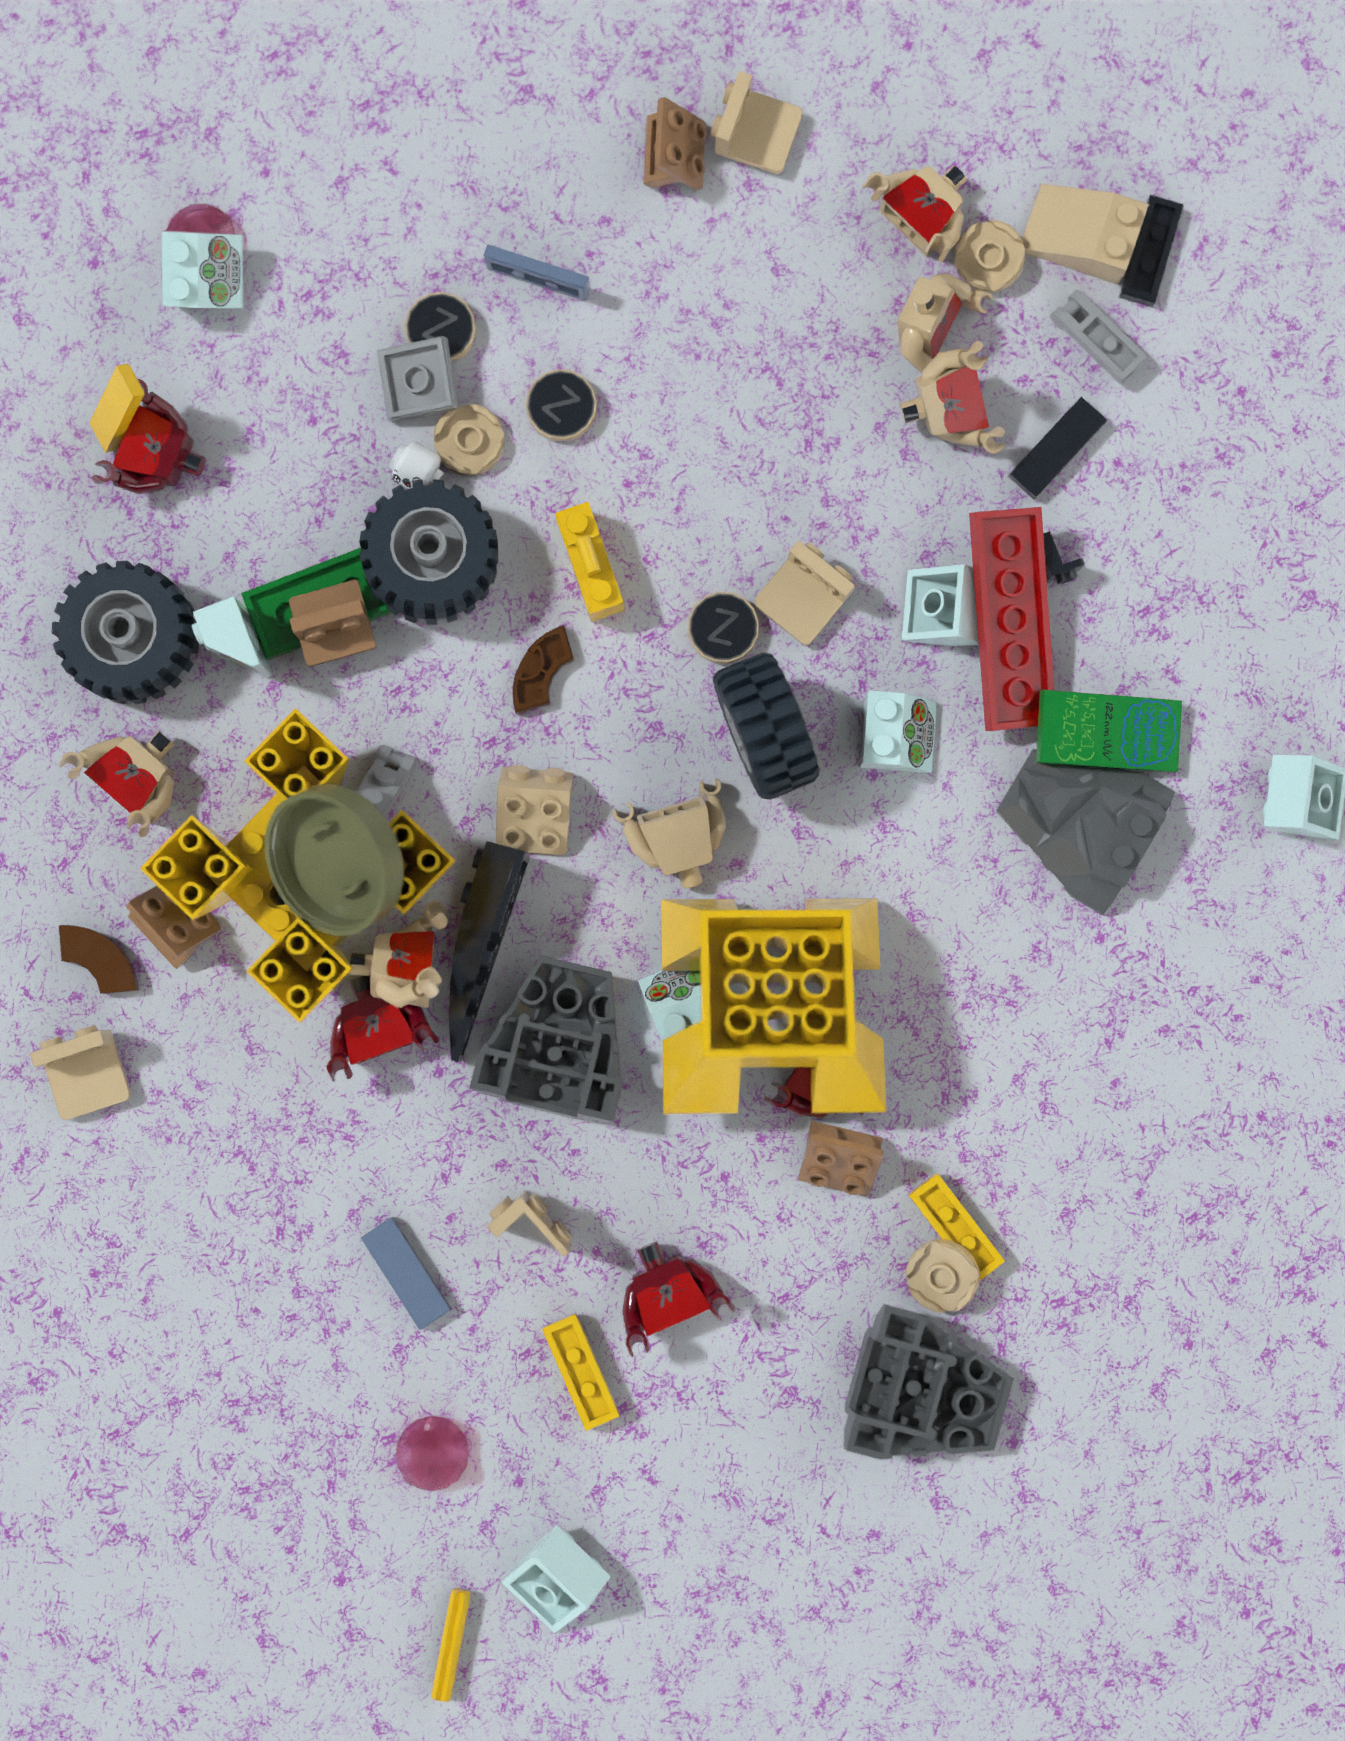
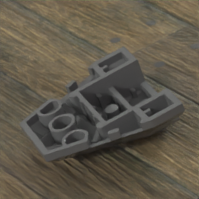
M1033 749L996 812L1025 845H1029L1042 860V865L1057 877L1063 884V889L1070 897L1103 915L1115 900L1120 889L1125 887L1160 829L1166 818V811L1173 800L1175 791L1141 772L1115 768L1036 763V749Z
M541 955L516 993V998L511 1006L499 1019L498 1026L491 1037L478 1052L469 1088L519 1106L583 1120L585 1118L613 1123L622 1083L616 1035L612 972Z
M883 1304L875 1317L873 1327L868 1328L864 1334L847 1395L845 1412L848 1414L844 1428V1449L880 1460L892 1459V1456L912 1454L914 1457L926 1456V1453L944 1451L948 1454L994 1451L1014 1378L975 1351L969 1349L949 1333L937 1327L921 1314Z

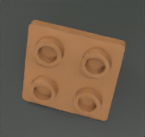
M666 97L658 99L657 113L647 115L644 184L650 188H656L682 182L694 190L702 189L703 174L705 172V121Z
M351 580L289 599L293 618L289 619L292 631L300 640L304 658L309 667L376 649V641L360 584L357 580Z
M158 886L133 898L126 905V908L130 911L127 917L175 969L185 964L202 942L217 934L221 929V926L209 913L196 920H192Z
M811 1121L798 1180L817 1187L824 1186L841 1190L850 1195L869 1196L883 1159L884 1151L881 1149L882 1137Z

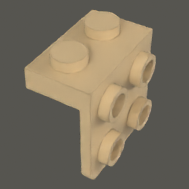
M739 71L735 83L728 82L722 102L727 104L723 116L717 114L712 126L711 136L715 137V154L779 174L784 169L802 119V109L793 104L751 91L752 75Z
M798 540L789 551L788 559L757 595L754 604L758 610L799 643L807 646L813 642L849 598L855 585L850 582L853 578L845 569L838 565L833 568L824 561V554L816 546L809 542L804 545Z
M523 765L502 767L497 785L496 844L519 849L526 853L564 855L568 848L570 799L574 773L565 772L560 768L534 770Z
M96 1025L75 1031L76 1038L65 1042L62 1041L61 1037L39 1043L41 1050L30 1053L34 1067H45L59 1115L63 1120H70L125 1102L130 1098L131 1092L111 1030H97Z
M524 1190L513 1201L507 1196L489 1213L492 1220L487 1225V1228L496 1238L525 1213L563 1257L569 1254L572 1248L570 1242L572 1234L561 1221L557 1220L553 1223L545 1214L546 1210H548L547 1205L535 1192L529 1196Z

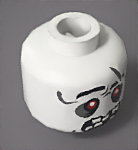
M416 441L409 443L407 446L402 443L388 466L392 470V480L396 484L402 485L406 490L413 488L412 481L422 479L423 486H432L433 479L441 480L444 472L439 470L441 464L440 456Z

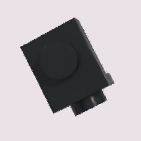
M1051 532L1043 533L1047 583L1056 580L1057 584L1060 585L1077 578V572L1085 565L1083 558L1063 564Z

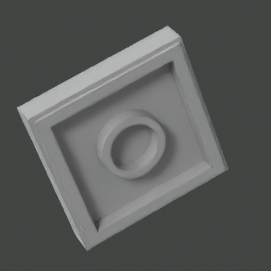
M445 336L377 350L388 421L397 422L459 409L448 339Z

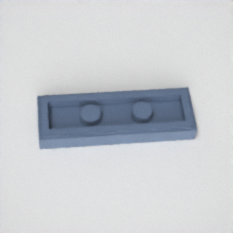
M487 244L484 260L488 270L581 300H587L590 291L589 276Z
M393 1217L361 1237L419 1330L452 1309Z

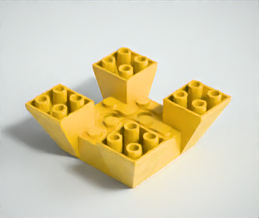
M295 708L244 760L276 792L268 803L230 842L191 815L140 867V870L192 920H196L232 900L247 913L275 942L246 972L301 1023L353 969L339 948V945L349 935L336 936L318 931L297 917L286 904H278L276 900L277 890L266 863L265 834L273 812L289 797L320 784L340 785L350 759ZM401 810L389 822V825L400 847L404 873L401 894L395 907L405 915L456 860Z
M805 898V910H738L734 899H661L662 971H700L701 1021L663 1040V1114H738L741 1067H810L812 1113H886L884 1040L855 1019L853 970H880L877 898ZM778 947L785 955L780 958H774L768 955L766 949ZM774 982L784 986L786 992L779 995L773 994L768 990L767 985ZM810 982L817 983L822 987L823 992L811 994L804 985ZM733 983H742L748 988V992L737 995L729 989V986ZM771 1019H780L786 1024L787 1029L779 1032L774 1031L767 1022Z

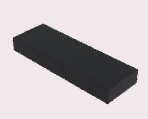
M1150 194L1146 203L1149 206L1126 270L1119 298L1153 307L1184 204Z
M1080 397L1012 470L1008 477L1035 500L1107 422V419L1083 397Z

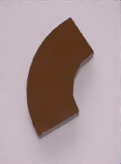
M564 625L554 628L539 637L529 647L521 660L513 682V705L516 715L550 705L549 690L553 678L562 667L574 661Z
M59 925L61 961L74 962L88 969L97 981L100 994L139 991L138 979L132 963L124 951L100 932L89 928Z

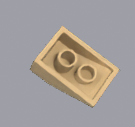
M1041 184L1022 237L1025 253L1118 285L1127 270L1149 204L1112 192Z

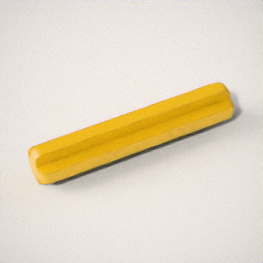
M454 1588L450 1593L432 1687V1699L441 1702H448L452 1696L470 1602V1591L461 1588Z

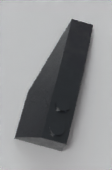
M486 841L484 848L478 847L472 863V868L477 869L472 883L466 882L460 902L465 903L455 943L449 1001L451 1060L458 1063L462 1062L530 860V856L525 851Z

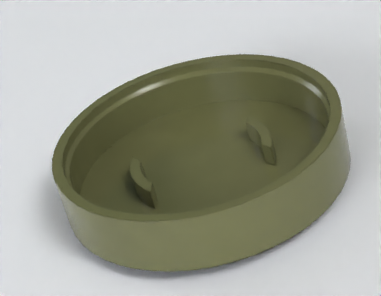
M320 784L289 797L275 809L270 817L265 834V857L268 871L276 890L285 904L307 925L330 935L346 936L364 930L391 912L400 897L403 886V860L393 830L381 812L369 800L344 786Z

